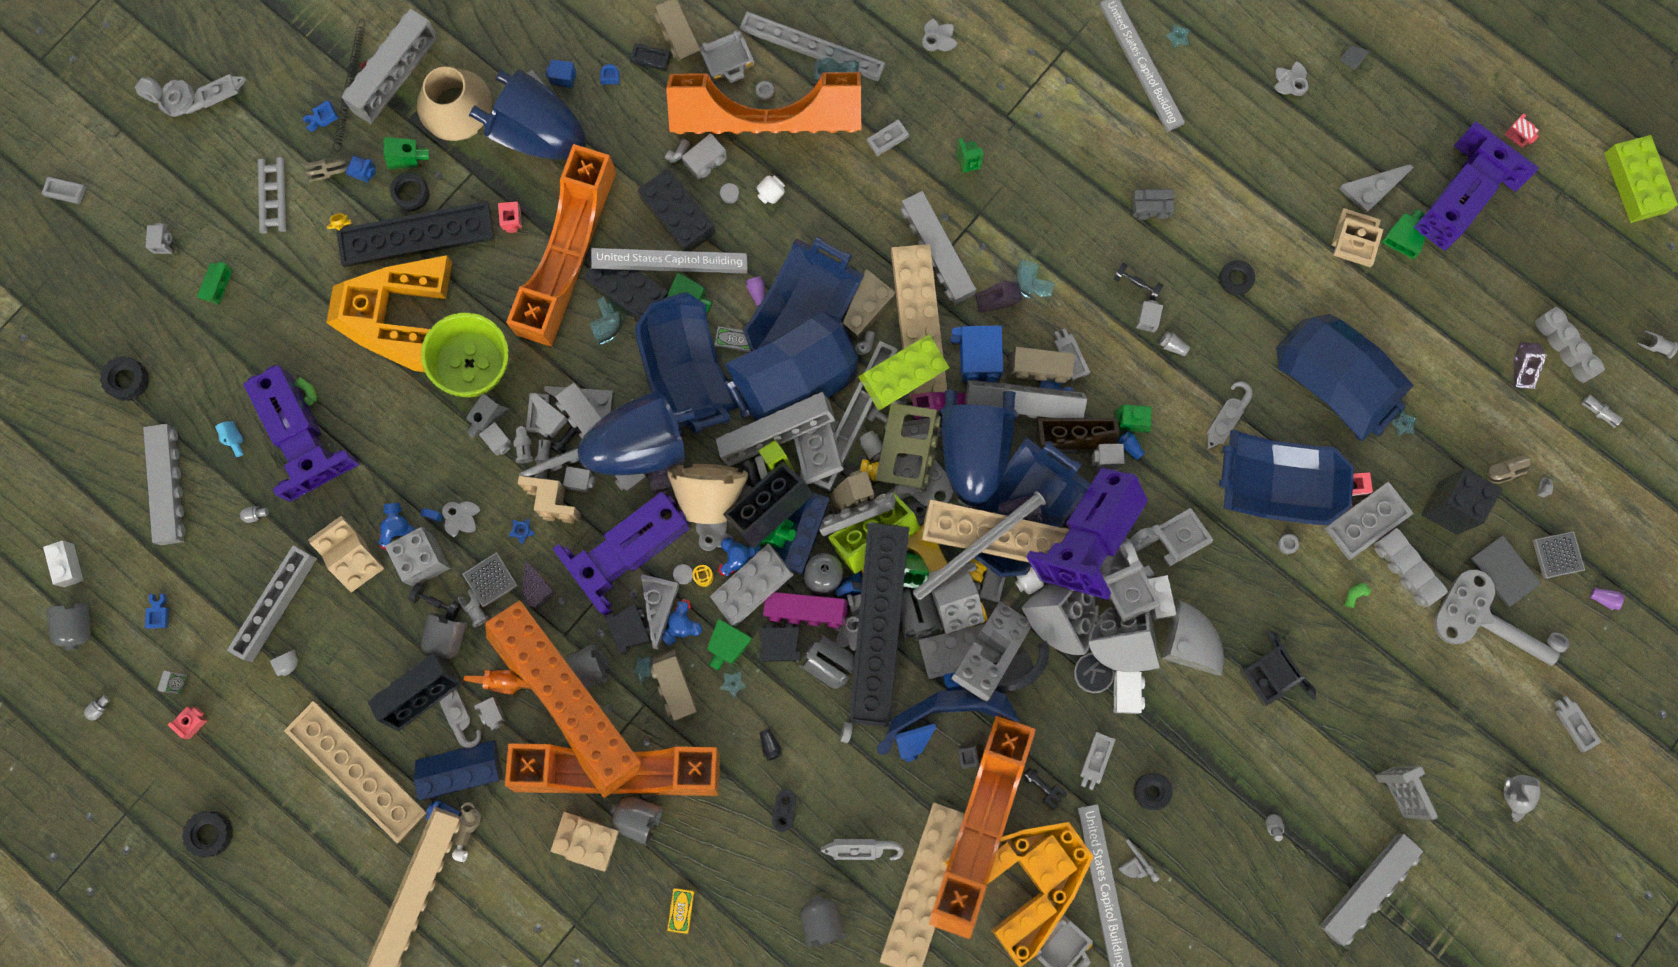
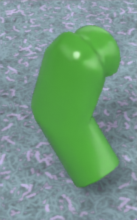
M299 377L294 385L305 392L304 402L308 405H313L314 401L316 402L318 398L315 389L310 383Z
M1359 583L1348 590L1344 606L1355 608L1357 598L1364 595L1368 596L1371 592L1370 587L1365 583Z

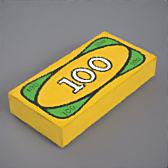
M673 889L667 931L689 933L695 891Z

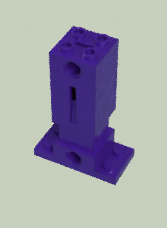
M1476 121L1454 145V147L1469 158L1463 164L1459 173L1448 183L1414 226L1420 234L1427 237L1444 251L1466 231L1497 191L1500 182H1503L1507 187L1516 192L1539 169Z
M277 365L267 368L266 372L260 375L250 377L243 385L273 445L282 449L288 461L284 467L290 479L280 481L273 490L276 496L291 502L359 466L360 463L355 456L345 450L332 454L324 449L318 438L322 433L308 405L304 402L301 391L294 385L295 380L292 374Z
M1100 469L1069 518L1067 525L1070 530L1062 543L1054 542L1047 554L1031 550L1027 554L1026 558L1040 581L1108 600L1112 593L1099 568L1107 555L1115 556L1148 502L1136 475L1118 472L1114 469Z
M661 492L604 535L606 540L589 553L583 550L575 556L571 549L567 546L562 547L560 544L554 547L553 550L598 611L606 616L612 613L610 609L612 604L604 596L607 591L614 587L611 582L629 569L634 572L690 530L687 525L690 521L686 520L682 510L677 512L676 508L678 506L669 494L665 496ZM666 514H672L669 519H664ZM594 571V575L588 578L589 573Z

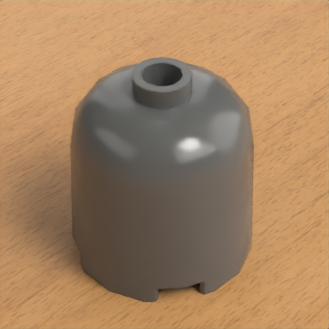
M821 553L808 561L803 577L807 591L816 597H832L836 594V589L842 586L843 568L835 556Z
M89 603L75 604L71 606V609H65V605L46 608L49 637L54 645L65 646V650L78 649V645L84 644L90 639L91 612Z
M428 613L421 639L422 651L426 655L434 653L445 660L454 658L460 648L467 622L456 619L455 622L447 620L445 615Z
M597 643L564 657L566 663L586 689L606 683L611 679V675H607L606 669L609 668L607 658L603 650L598 651L599 645Z
M627 796L619 804L615 803L610 815L613 816V828L618 830L619 834L647 846L654 836L651 833L654 824L659 825L663 809L656 804L637 797Z
M822 895L810 898L811 902L805 904L800 912L806 948H810L813 945L816 947L832 943L833 940L839 938L840 940L846 939L836 902L831 899H823Z

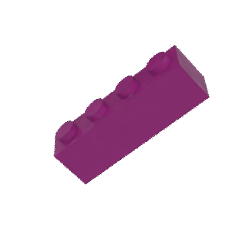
M774 592L765 600L763 616L769 618L770 622L781 623V619L788 620L790 624L800 625V621L808 622L809 626L817 627L820 626V623L827 624L829 628L839 629L840 625L846 626L848 601L837 598Z

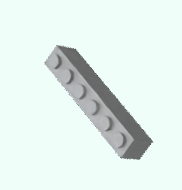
M923 191L903 200L900 209L904 219H908L911 233L917 235L919 239L918 245L930 244L932 265L937 272L935 274L936 279L940 285H944L947 299L949 301L952 300L953 304L956 305L974 296L976 288Z
M968 380L965 405H986L1003 408V392L1013 391L1016 392L1014 410H1016L1018 416L1019 414H1024L1030 418H1038V416L1046 418H1084L1087 403L1085 393L979 380Z
M572 383L555 396L558 400L555 404L562 413L566 411L570 417L567 420L573 428L578 426L581 430L579 434L581 438L601 419L575 383ZM644 474L616 476L617 480L614 482L621 491L625 489L629 492L647 478Z
M823 392L815 394L808 399L797 402L790 407L779 410L774 414L717 438L716 442L720 458L730 467L760 454L758 450L774 440L780 445L835 421L829 400Z
M168 424L143 427L152 543L161 546L184 542L186 530L182 522L184 509L181 505L183 492L179 484L181 471L178 467L180 454L176 447L178 433L174 427Z
M291 547L227 651L244 661H254L316 562V557L301 548Z
M1397 833L1319 927L1337 944L1342 946L1350 944L1355 938V932L1359 928L1362 929L1369 920L1367 918L1371 913H1375L1382 906L1381 901L1394 892V886L1397 882H1401L1408 875L1407 870L1420 861V855L1423 853V850L1405 834Z

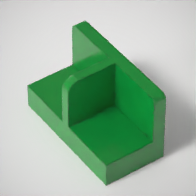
M958 138L956 154L962 173L981 169L984 155L982 147L978 148L975 141L964 143L963 138Z

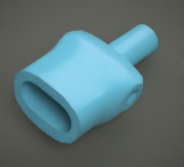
M227 421L218 424L215 428L219 434V442L231 446L236 457L244 455L240 444L243 443V437L235 423Z

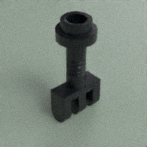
M567 421V425L571 428L559 441L554 440L552 442L551 448L559 455L565 453L567 450L565 445L577 432L581 433L578 426L573 428L569 421Z
M1030 767L1023 775L1024 781L1027 784L1032 782L1046 794L1043 800L1055 809L1057 806L1051 800L1054 798L1060 803L1062 799L1056 794L1059 792L1065 797L1067 793L1057 784L1053 788L1048 786L1037 776L1038 771Z

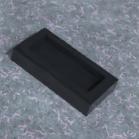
M634 43L630 63L666 71L671 52Z

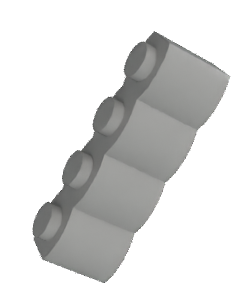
M1555 307L1535 320L1539 331L1547 336L1549 344L1559 352L1562 361L1571 367L1572 373L1578 381L1585 383L1605 370L1602 361L1592 354L1589 344L1580 338L1578 330L1571 323H1568L1565 313L1560 308Z
M1399 529L1391 530L1374 543L1376 547L1375 552L1378 556L1384 557L1387 560L1390 571L1399 575L1402 586L1412 591L1413 599L1419 606L1429 607L1448 593L1444 584L1435 576L1431 568L1422 560L1419 553L1409 544Z

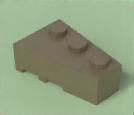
M668 0L655 6L654 18L662 28L661 32L665 41H669L672 47L670 51L673 58H677L679 62H682L699 54L700 48L678 1Z
M867 268L843 321L849 335L857 342L892 304L896 292Z
M1016 347L1008 356L1007 379L1047 380L1066 383V381L1073 377L1074 354Z
M859 470L852 472L850 477H847L829 494L835 514H839L846 508H854L863 501L869 502L874 500V492L867 471L862 472Z
M675 647L653 655V667H650L653 678H657L660 685L657 686L659 694L666 699L667 704H664L668 716L672 715L673 720L697 712L693 695L684 676L682 665H680Z

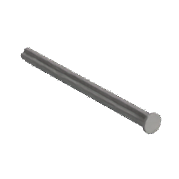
M1035 491L1033 497L913 591L914 596L918 600L924 598L1041 504L1045 505L1046 501L1042 495Z

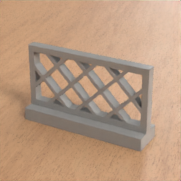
M1422 766L1392 767L1375 775L1378 783H1387L1403 818L1427 820L1438 818L1419 779L1420 776L1425 774Z

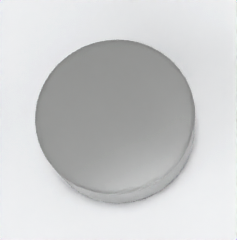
M762 81L757 84L755 91L759 100L769 101L774 97V87L770 82Z
M732 183L723 185L720 189L721 199L728 204L735 203L739 198L738 187Z
M1285 534L1279 538L1278 548L1284 554H1292L1298 550L1299 540L1293 534Z
M678 565L673 571V577L677 583L686 585L693 579V570L688 565Z
M1551 633L1547 638V644L1558 652H1565L1570 645L1568 639L1560 633Z
M844 722L840 742H849L853 729L852 723Z

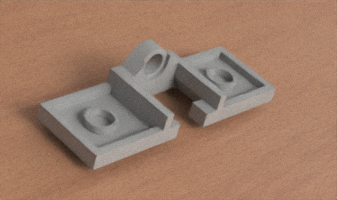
M1191 508L1160 526L1155 525L1138 531L1130 539L1136 552L1160 539L1169 551V554L1164 556V561L1169 567L1213 542L1212 537ZM1118 549L1115 556L1107 555L1099 570L1102 575L1107 572L1113 574L1128 566ZM1142 565V570L1147 579L1153 577L1154 573L1149 565L1146 567Z
M1127 537L1119 547V551L1128 567L1113 574L1107 572L1102 575L1112 593L1110 598L1123 622L1161 606L1157 595L1142 570V565L1135 548Z
M999 601L977 636L1003 653L997 665L979 655L983 647L974 642L951 679L984 701H988L1032 627L1028 619Z

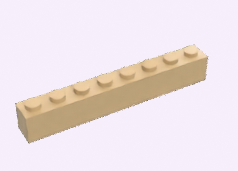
M434 806L367 961L368 967H400L402 962L400 957L403 950L406 951L409 947L411 931H415L418 926L419 919L417 917L420 911L423 912L426 907V896L428 892H432L435 886V875L442 870L445 852L448 853L451 849L452 841L450 840L453 833L456 834L460 828L461 822L457 814Z

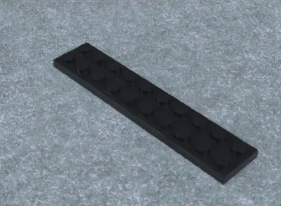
M868 523L849 723L889 727L910 526Z

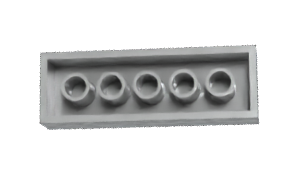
M410 9L402 16L396 28L390 31L389 37L379 45L378 51L367 61L364 69L356 75L354 82L343 93L342 99L354 114L369 124H372L438 39L429 20Z

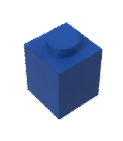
M551 59L550 66H547L546 77L549 79L550 84L573 88L576 76L574 63Z

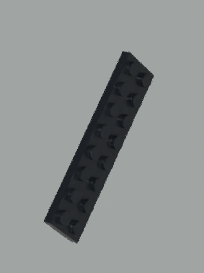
M488 201L344 227L341 230L336 229L341 265L343 267L495 239Z

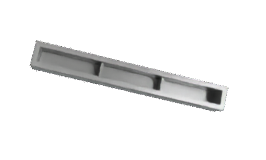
M880 341L866 371L895 355L898 349ZM861 381L835 432L843 466L874 404ZM840 472L815 481L812 484L831 493Z

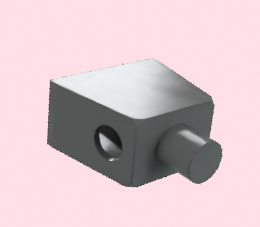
M483 393L466 417L472 423L466 430V433L476 438L480 431H484L494 422L498 424L510 408L497 397Z

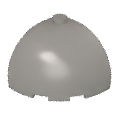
M1047 583L1043 588L1036 591L1022 607L1032 628L1050 646L1072 655H1085L1090 648V630L1094 623H1098V606H1095L1093 595Z
M1177 600L1175 604L1177 615L1171 619L1161 659L1221 676L1224 668V651L1216 628L1200 610L1186 602Z
M1109 607L1099 616L1100 620L1096 625L1093 624L1089 634L1091 651L1099 662L1111 669L1122 672H1138L1160 668L1151 610L1125 622L1122 621L1116 608Z

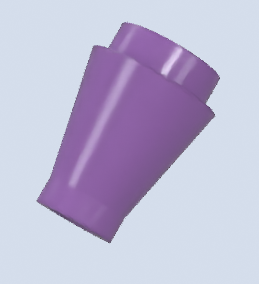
M761 276L746 281V288L752 296L756 307L761 304L766 296L765 284Z
M1594 587L1590 598L1611 610H1619L1625 596L1620 594L1619 591Z

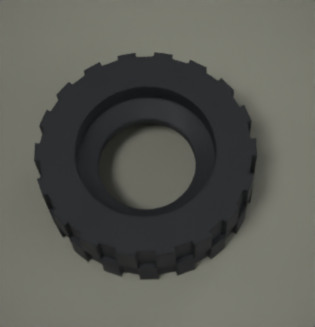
M121 356L109 360L103 366V370L100 373L102 389L110 396L121 401H132V399L139 398L148 387L149 374L145 366L131 357ZM121 370H130L134 375L133 383L126 388L119 387L115 382L116 375Z
M217 811L199 812V814L191 816L192 818L188 819L187 824L183 827L182 838L184 841L183 845L187 848L186 850L191 852L192 855L201 858L217 856L224 852L227 846L230 845L231 838H233V827L230 824V820L224 814H220ZM205 824H212L217 829L216 840L208 845L201 843L198 838L199 829Z

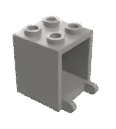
M420 527L385 546L402 582L413 587L417 583L423 584L451 569L434 534L427 531L425 527Z
M973 562L965 564L931 591L946 634L984 622L979 593L977 591L980 589V583L973 582L969 573L976 570V564ZM939 570L930 572L928 579Z

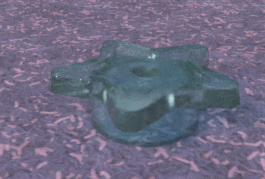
M1174 25L1173 31L1166 34V38L1172 41L1173 48L1180 44H1189L1187 39L1189 29Z
M1403 411L1400 413L1399 418L1392 420L1391 423L1397 427V435L1399 436L1405 432L1414 434L1413 427L1417 418L1406 415Z
M637 657V666L633 673L638 674L639 681L643 682L645 677H649L652 674L650 667L653 666L650 662V657L644 659Z
M741 672L733 676L724 673L725 683L720 689L729 691L732 697H736L738 690L746 688V685L741 681Z

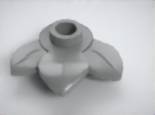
M931 19L926 23L924 28L925 35L922 39V45L926 50L935 51L939 49L945 52L956 47L957 42L951 38L953 34L952 24L938 26L935 19ZM929 41H934L935 43H934V44H929L928 42H929Z
M1295 62L1291 70L1284 68L1276 69L1275 74L1278 83L1274 88L1279 93L1285 95L1292 93L1296 96L1306 93L1308 90V82L1305 79L1307 72L1301 63ZM1295 85H1299L1301 89L1296 88Z
M468 501L460 504L456 502L445 504L442 514L446 519L444 524L446 532L452 537H455L459 530L467 533L475 532L476 524L472 516L476 515L480 508ZM450 508L456 509L455 515L448 513Z
M727 521L717 524H696V532L699 535L698 544L703 550L712 551L716 547L722 548L721 542L724 538L730 537L733 539L730 534L725 533ZM710 538L712 543H707L705 539Z
M858 615L850 618L847 617L846 626L840 625L839 629L833 628L839 632L835 643L843 648L850 646L852 651H856L858 627L855 629V624L859 622Z

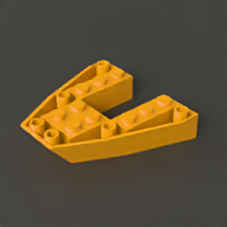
M446 255L385 267L334 285L326 323L366 349L413 371L425 372L421 360V348L425 336L430 329L384 324L389 293L446 299L452 261Z
M1069 822L1026 829L1001 838L988 884L1018 861L1040 891L1039 894L991 930L1018 967H1022L1038 954L1073 901L1094 857ZM950 857L943 861L946 867L948 866Z

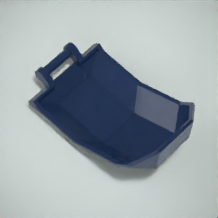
M819 236L816 237L812 246L796 239L773 285L750 321L743 328L750 351L774 341L807 321L819 311L842 319L864 278V274L848 266L852 254L849 252L844 253L824 242L823 238ZM819 248L841 259V263L820 252Z
M688 292L651 302L635 325L636 340L651 392L656 390L661 392L674 412L691 406L692 410L690 412H694V419L680 422L678 427L681 428L689 425L694 434L701 432V429L715 424L730 422L728 411L739 407L730 390L726 389L724 385L726 379L715 354L706 317V305Z
M819 311L810 319L774 341L725 363L732 379L727 380L724 385L726 389L730 390L736 401L741 417L753 415L755 421H758L797 402L808 399L815 394L823 392L829 398L848 386L856 378L858 353L841 318ZM736 386H738V388L740 389V391H741V393H742V395H743V397H744V399H745V401H746V403L748 404L749 407L746 406V404H745V402H744V400H743V398H742V396H741V394H740V392L738 391V389H737Z
M1326 314L1301 320L1276 347L1279 370L1293 377L1328 404L1353 431L1356 438L1362 442L1371 432L1380 437L1384 433L1385 427L1395 416L1406 409L1401 399L1413 387V384L1378 346L1342 319Z
M1230 430L1229 446H1222L1224 458L1222 479L1219 480V487L1225 488L1224 509L1265 519L1311 525H1330L1351 508L1354 467L1335 447H1318L1272 441L1241 433L1239 430Z
M1026 438L1007 464L1004 477L996 492L987 502L977 506L979 510L981 507L982 511L983 508H985V511L989 508V512L993 509V513L995 509L997 513L999 509L1001 513L1002 510H1004V513L1008 510L1009 516L1010 511L1014 512L1033 497L1034 492L1037 491L1045 499L1046 504H1041L1033 510L1031 517L1034 513L1036 517L1035 522L1061 528V518L1065 517L1066 521V518L1070 516L1079 504L1091 483L1076 473L1082 463L1072 460L1054 447L1051 441H1048L1042 449ZM1048 452H1049L1050 454H1052L1054 457H1056L1057 459H1059L1061 462H1063L1064 464H1066L1068 467H1070L1071 470H1070L1069 468H1067L1065 465H1063L1062 463H1060L1058 460H1056L1055 458H1053L1051 455H1049ZM982 552L974 557L999 577L1027 575L1032 567L1029 562Z
M969 690L939 691L895 716L891 721L884 741L877 746V752L881 755L887 754L890 751L896 733L931 713L979 711L995 718L999 716L1014 722H1018L1019 718L1007 696L994 690L988 701H984Z

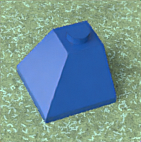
M935 723L895 736L901 760L906 759V762L918 759L917 755L923 752L936 728Z

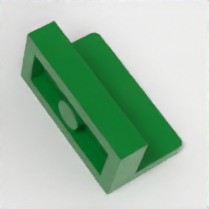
M210 263L197 297L220 305L233 269L226 263Z

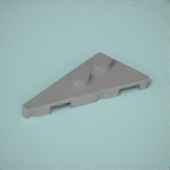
M1409 164L1345 183L1339 189L1366 214L1414 167Z
M545 386L544 391L556 398L555 396L567 387ZM579 388L601 418L612 411L613 391Z
M642 574L641 580L652 646L654 649H658L679 584Z

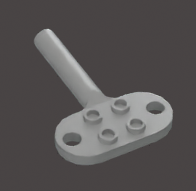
M908 454L905 458H901L897 455L894 474L896 476L917 479L920 476L923 457ZM935 460L933 467L930 468L931 482L927 486L926 491H922L919 488L896 485L886 494L894 492L901 500L912 496L927 508L928 500L937 501L935 499L937 493L942 492L946 495L945 500L940 502L949 503L954 492L946 472Z
M1468 570L1457 576L1434 619L1435 631L1444 642L1450 644L1465 643L1475 635L1479 627H1484L1546 664L1552 666L1556 663L1560 652L1553 650L1548 645L1490 612V605L1495 596V585L1485 572ZM1476 576H1479L1483 581L1481 587L1476 586L1474 583ZM1448 627L1454 629V638L1447 636L1446 630Z

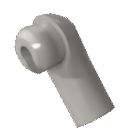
M683 139L675 153L668 150L665 159L669 160L670 163H675L686 154L690 142Z
M866 331L864 341L856 345L855 349L859 355H864L872 350L875 337L874 332Z

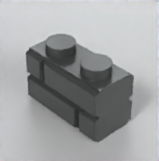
M1173 189L1134 190L1132 194L1133 217H1138L1140 220H1146L1150 217L1167 219L1174 212Z

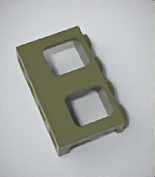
M891 403L876 475L877 482L885 485L889 483L919 488L922 491H926L927 486L931 482L930 468L933 467L935 462L934 448L938 446L939 436H937L938 428L942 426V416L937 410ZM906 415L923 416L931 419L928 436L925 440L902 436ZM899 453L923 457L920 476L917 479L894 475L896 459Z

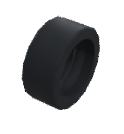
M406 172L398 175L392 181L390 194L400 208L407 211H415L422 208L428 201L429 188L422 177L416 173ZM416 182L421 189L418 197L412 201H403L399 197L401 187L406 183Z

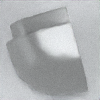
M142 77L135 86L138 95L153 103H158L162 96L160 84L150 77Z
M292 650L270 660L277 676H286L296 668L298 657L296 651Z

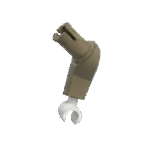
M470 802L464 803L461 806L460 828L456 834L453 833L452 845H457V848L453 851L452 857L460 862L466 861L468 852L462 850V848L468 845L471 833L479 826L481 821L480 812L475 810L474 805Z

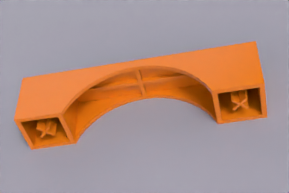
M824 72L821 74L815 87L802 99L782 108L767 110L750 108L731 100L715 86L708 74L669 75L666 87L669 130L676 134H684L686 132H694L695 134L713 132L721 134L730 131L735 134L742 133L743 131H751V133H761L762 131H770L771 133H779L781 131H789L790 133L827 131L835 133L839 130H846L852 133L861 130V72Z
M573 144L560 178L558 209L547 248L532 277L519 287L506 322L516 336L550 347L553 346L617 173L610 155Z
M519 600L485 622L488 641L507 667L517 673L528 684L547 708L568 740L580 766L604 798L636 776L641 762L523 603Z
M996 716L969 803L932 910L929 925L970 939L1036 729Z
M508 744L505 786L512 791L601 794L580 766L573 749L550 744ZM673 747L657 751L633 752L641 762L638 774L611 793L719 796L720 753L717 747Z

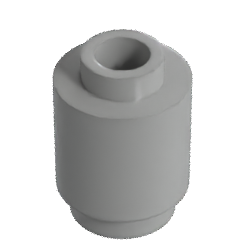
M870 431L860 437V445L869 460L874 459V461L880 460L883 443L877 434Z

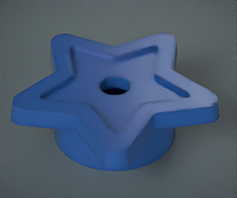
M527 519L523 522L513 520V530L509 533V536L517 537L519 542L523 544L526 537L534 535V532L529 528L530 520Z

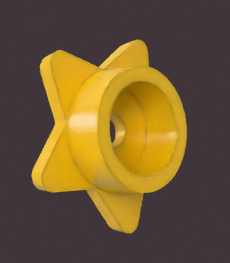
M338 213L330 217L331 223L327 228L341 230L343 226L351 224V220H348V215Z

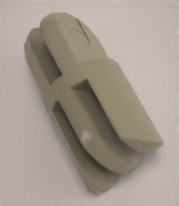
M324 159L303 164L304 168L322 165L321 167L305 171L306 176L324 173L308 178V182L331 178L333 174L342 173L347 170V166L335 167L345 164L344 159L332 161Z
M1522 455L1489 467L1487 470L1488 480L1492 483L1500 484L1528 475L1531 462L1530 457Z

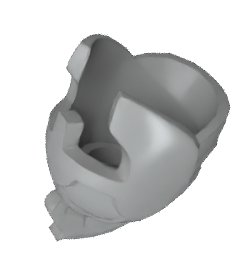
M1517 775L1513 778H1505L1504 799L1513 811V821L1518 822L1526 813L1536 807L1540 798V782L1531 776Z

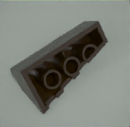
M1038 418L1036 440L1037 445L1042 449L1048 441H1051L1057 449H1096L1099 444L1118 443L1119 427L1117 418Z

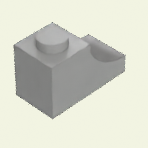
M534 393L530 400L535 404L538 413L535 422L539 427L537 431L544 437L549 435L554 438L568 420Z

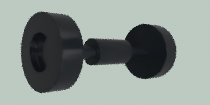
M1123 262L1114 280L1119 282L1122 275L1131 280V283L1142 289L1145 287L1152 291L1149 299L1155 301L1164 284L1158 282L1154 289L1145 284L1146 281L1135 275L1133 277L1125 273L1124 271L1128 265Z
M417 583L412 588L408 598L410 602L415 604L422 598L434 607L447 610L445 616L447 620L453 621L457 617L461 609L459 602L453 601L449 607L437 598L423 595V585Z

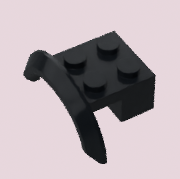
M1270 630L1266 631V636L1273 650L1240 671L1263 706H1267L1297 684L1311 699L1315 700L1316 689L1294 664L1283 647L1278 634Z
M1047 641L1037 645L1039 656L1035 666L1032 665L1026 651L1014 656L995 691L1000 693L1013 692L1025 688L1036 681L1048 664L1049 646Z

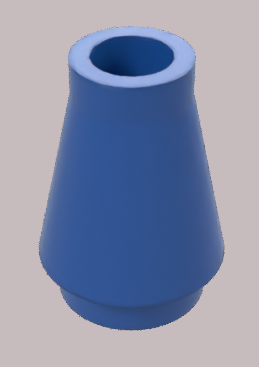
M1129 430L1118 438V443L1123 444L1124 450L1136 460L1145 454L1135 434Z

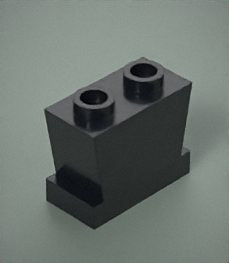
M633 604L616 616L613 613L605 616L620 654L623 655L630 652L628 648L652 642L650 639L649 625L645 626L643 621L646 617L642 607L638 608L636 604Z
M766 624L764 628H759L763 652H759L760 662L801 661L800 652H797L800 628L796 627V624H784V628H776L774 624Z

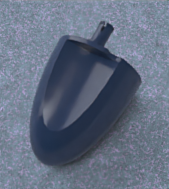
M502 69L498 72L495 80L506 86L498 97L492 113L488 114L475 105L469 113V117L484 124V135L531 156L551 160H567L573 144L581 147L586 146L584 130L570 108L550 89L521 69H518L512 76Z
M657 390L642 395L611 411L586 432L577 450L579 461L584 467L593 472L614 476L639 475L681 465L684 462V446L681 436H685L684 429L681 430L678 427V423L694 419V412H690L692 410L691 406L674 412L663 394Z
M946 390L945 406L940 409L946 474L953 492L964 504L979 506L993 496L1005 474L1012 444L1014 418H1018V413L1014 410L1016 392H1003V408L986 405H957L958 392Z

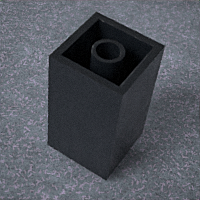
M1465 468L1439 481L1421 515L1457 535L1484 524L1502 488Z

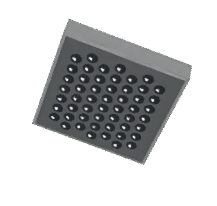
M1574 531L1532 540L1543 579L1585 570Z
M497 552L463 573L483 608L518 587Z

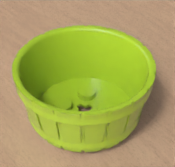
M474 313L452 314L438 321L426 334L421 348L422 365L432 383L444 392L460 397H477L491 391L504 375L508 363V345L502 331L488 318ZM466 359H468V360H472V359H473V360L475 361V362L473 363V365H474L473 368H471V367L465 368V365H466L465 360H466Z

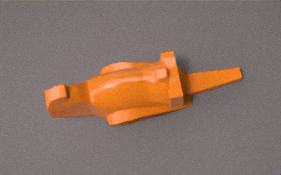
M485 670L484 676H464V681L483 684V689L504 694H515L517 690L522 688L531 689L512 670Z

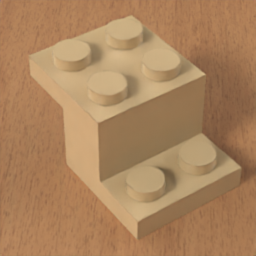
M1343 208L1331 245L1335 246L1333 256L1372 267L1383 233V229L1379 228L1381 220Z
M519 476L518 485L524 491H527V494L536 495L534 511L540 517H543V520L554 521L557 518L561 519L564 523L574 524V521H580L581 513L575 507L563 506L566 488L559 481Z
M342 516L308 539L309 543L322 555L327 569L350 592H353L384 569L383 565L370 552L365 540Z
M565 811L550 852L566 856L567 860L606 872L619 831L603 826V823Z

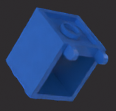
M962 326L953 328L950 342L960 344L961 382L967 384L968 380L996 383L1000 381L1003 373L1002 326Z

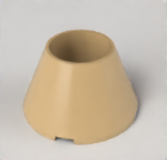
M439 67L432 70L423 82L417 100L418 116L424 127L440 139L449 141L467 139L477 134V131L484 125L469 117L471 109L475 105L488 114L492 113V95L487 84L473 72L453 67ZM451 88L463 89L459 98L454 102L437 104L440 95Z
M693 464L691 468H683V465L669 468L667 473L679 507L685 514L686 520L702 524L726 522L727 519L723 514L737 502L748 479V473L745 470L742 474L738 472V468L715 464Z

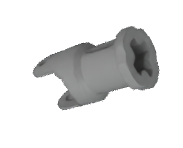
M1650 331L1644 332L1653 335L1651 344L1646 346L1638 343L1643 348L1652 352L1658 351L1665 354L1669 359L1678 350V342H1670L1663 339V336Z
M520 426L516 429V438L513 442L517 452L515 460L516 463H529L534 460L530 451L532 443L526 434V429Z
M469 589L470 603L467 604L461 596L458 597V601L464 612L468 613L471 618L472 626L477 627L488 621L489 617L485 616L480 607L481 603L473 590Z

